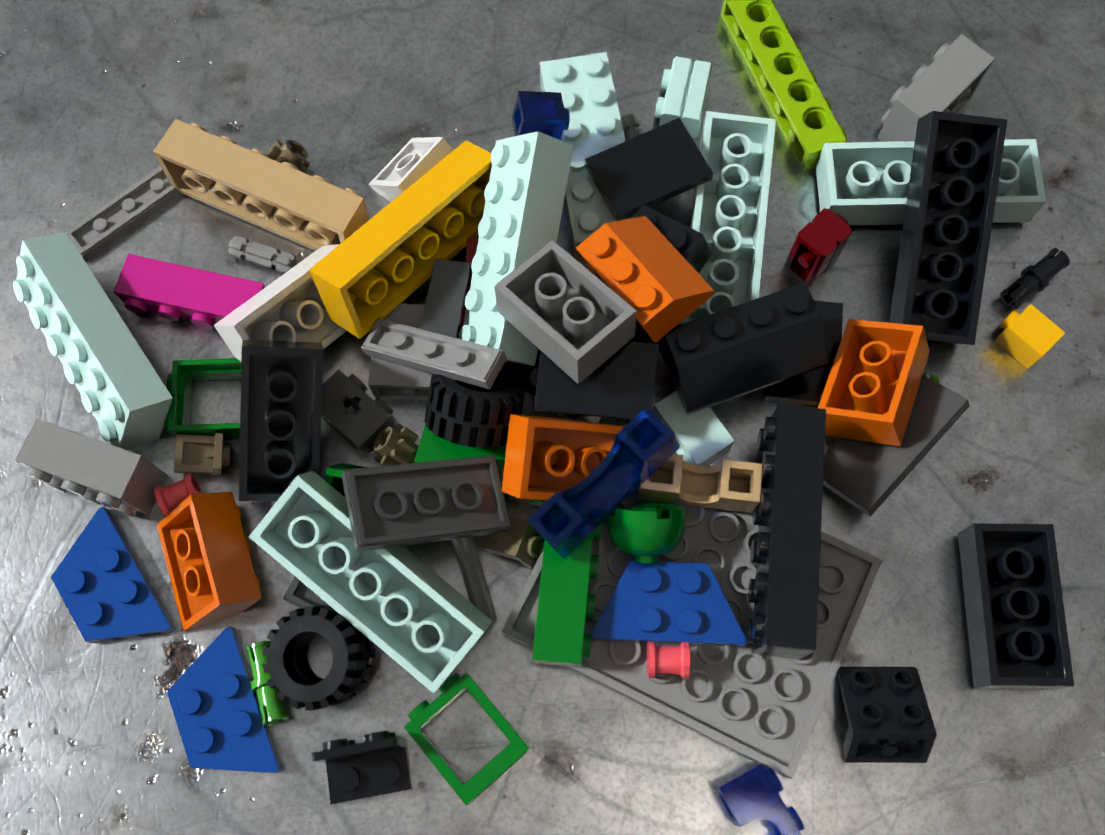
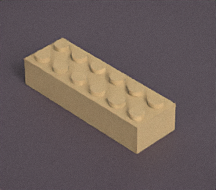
M175 119L153 150L171 185L178 189L180 193L314 251L326 245H340L370 220L365 200L355 190L349 188L344 190L332 185L322 176H311L301 172L291 163H280L270 159L260 150H249L239 146L231 138L213 135L196 123L187 124Z

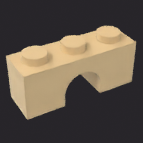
M644 450L637 500L753 513L760 503L762 464L723 459L718 465L700 466L683 461V455Z

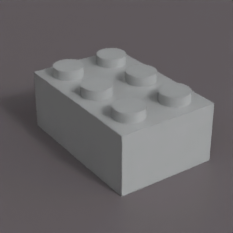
M963 34L951 45L947 42L944 43L933 57L934 62L930 66L926 63L923 64L914 74L911 80L912 83L908 87L902 85L892 96L890 103L893 106L881 118L880 122L883 126L877 138L882 142L915 141L919 118L931 111L957 114L972 98L995 58Z
M553 240L494 286L498 312L577 384H580L635 337L636 310Z
M36 419L15 459L16 462L29 468L26 473L27 476L44 482V485L63 493L70 491L77 494V497L96 505H100V503L111 506L112 510L133 517L135 512L147 516L150 515L156 503L154 487L160 484L164 486L168 477L165 472L142 455L40 419Z

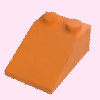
M510 414L502 492L519 499L626 504L635 428Z

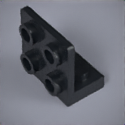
M839 667L837 675L849 723L842 748L845 762L927 763L937 733L918 669L916 667Z
M380 731L365 734V743L356 744L355 740H348V738L323 742V751L311 754L312 762H326L330 804L413 789L407 739L396 737L395 732Z

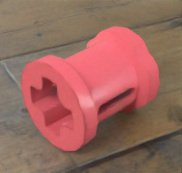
M192 472L185 474V479L164 487L160 484L154 487L156 501L165 516L173 511L189 495L203 494L201 486Z
M647 642V677L655 678L656 674L680 675L682 679H689V643L681 642L680 646H656L654 642Z

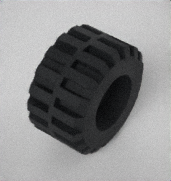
M500 372L490 389L454 380L440 374H432L425 413L426 427L433 431V434L444 440L467 447L494 448L507 445L510 414L522 415L526 394L525 389L519 382Z
M330 605L295 609L289 612L290 616L281 617L276 622L279 629L270 630L267 638L271 640V645L264 646L263 655L268 656V663L263 664L264 673L270 672L272 678L267 683L271 689L278 688L280 690L277 697L282 702L291 700L290 706L296 709L303 707L306 710L323 709L350 700L356 696L355 691L363 689L367 684L363 677L372 675L374 666L368 663L369 659L375 658V649H369L368 642L371 640ZM317 633L327 640L333 654L330 672L324 679L318 677L312 671L307 659L308 646Z

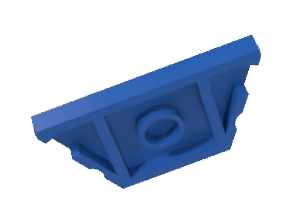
M101 507L94 514L51 576L81 635L86 642L95 643L110 641L113 638L140 637L143 634L169 633L174 631L176 628L112 514L107 508Z
M630 560L591 633L592 640L674 644L688 642L689 644L724 646L746 645V638L708 563H638Z
M232 626L225 628L167 691L190 768L279 773L283 769L269 727L262 724L263 719L257 692L252 691L250 683L253 680L236 629Z

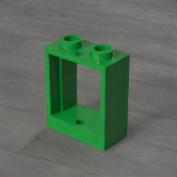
M237 358L174 360L172 363V373H169L167 376V390L173 398L164 421L167 431L175 438L176 434L215 436V433H222L223 440L240 439V423L190 425L193 381L240 380L241 362Z
M466 672L462 677L456 673L447 679L439 687L442 694L431 704L424 700L408 714L411 721L404 728L463 803L469 805L531 749ZM468 689L511 743L464 784L422 731V728Z

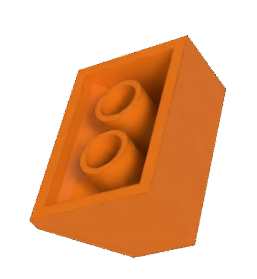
M646 216L604 223L576 247L579 254L597 277L636 310V322L654 343L659 341L716 294L714 289Z
M233 492L191 494L157 524L183 631L193 630L241 613L262 599L260 581L255 575L250 557V545L245 539L240 521V509L235 503Z

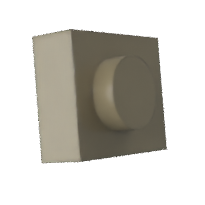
M215 433V436L176 434L174 473L188 474L192 472L193 474L220 475L221 465L229 466L230 443H223L222 433Z
M509 516L512 525L511 530L506 533L484 536L481 548L489 553L518 560L530 568H534L544 548L545 532L531 521Z

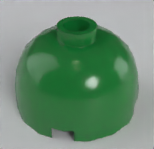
M636 502V505H632L630 510L625 509V504H610L607 506L609 535L613 543L621 551L634 555L635 562L656 563L658 562V555L670 553L679 545L685 531L686 507L678 508V504Z

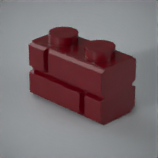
M826 208L818 213L812 222H809L798 232L785 263L786 270L801 283L806 282L808 287H812L836 263L847 239L851 235L852 230L846 219Z

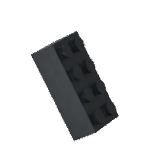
M264 340L242 341L239 501H277L297 475L314 471L319 475L324 352L322 343Z
M974 523L959 532L958 540L974 689L1056 690L1073 687L1074 679L1053 524Z

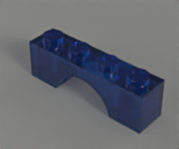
M645 407L616 435L611 450L591 474L577 485L564 491H557L527 521L563 559L566 558L679 449L675 434Z

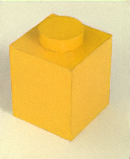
M1030 304L1021 314L1013 310L1001 322L999 326L1004 331L994 341L1028 370L1045 355L1065 332Z

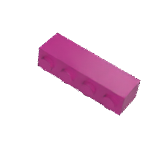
M128 254L113 292L124 303V307L138 314H145L146 311L155 312L160 317L170 321H179V318L191 320L193 324L199 327L212 329L217 322L263 290L265 285L256 281Z

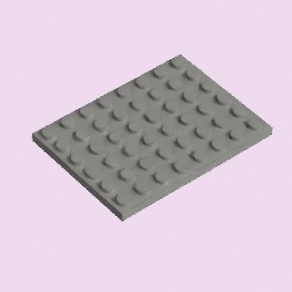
M633 444L625 504V509L630 510L632 505H636V502H654L637 500L641 462L645 449ZM577 502L596 504L595 516L602 517L601 539L592 541L591 554L599 555L597 579L589 578L588 594H596L594 617L585 618L584 634H591L629 561H634V555L621 551L613 543L609 535L607 506L610 504ZM678 504V508L686 507L684 535L679 545L673 551L658 555V562L708 563L745 636L747 619H753L754 603L748 602L750 579H755L756 564L750 562L751 545L753 540L758 539L759 529L758 525H753V513ZM821 531L816 651L800 659L751 654L752 643H746L744 646L689 644V679H682L680 675L656 674L655 678H648L647 642L591 640L590 659L582 658L581 668H569L793 779L882 559ZM544 548L501 632L503 635L531 649L534 646ZM655 643L656 646H680V644Z

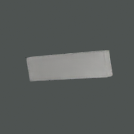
M160 165L65 232H67L86 262L182 193L171 185Z
M380 318L361 346V349L368 356L432 374H440L486 389L492 387L507 359L504 351Z

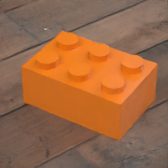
M848 319L818 406L819 409H826L825 434L827 436L901 447L930 353L924 326Z

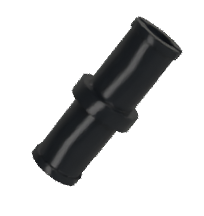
M1053 248L1034 266H1027L1021 271V277L1000 293L1002 301L1008 307L1011 305L1012 309H1018L1035 292H1042L1049 286V280L1070 264L1067 254L1062 250L1059 252L1058 248Z

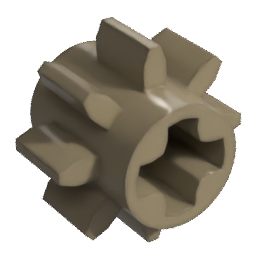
M276 140L267 154L270 159L280 163H291L304 173H307V168L310 166V162L306 161L308 158L306 149L294 140H286L284 144Z
M397 424L395 429L390 426L385 427L379 432L373 444V449L379 453L375 457V461L383 466L414 463L418 450V445L414 442L419 436L401 424Z

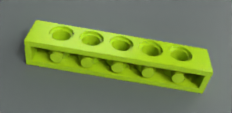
M723 0L720 15L774 119H776V123L801 171L804 172L816 168V163L824 143L847 142V135L844 127L838 124L833 116L830 101L827 97H823L818 88L815 73L809 70L804 62L801 47L794 43L789 34L788 24L784 18L780 17L775 8L774 0Z

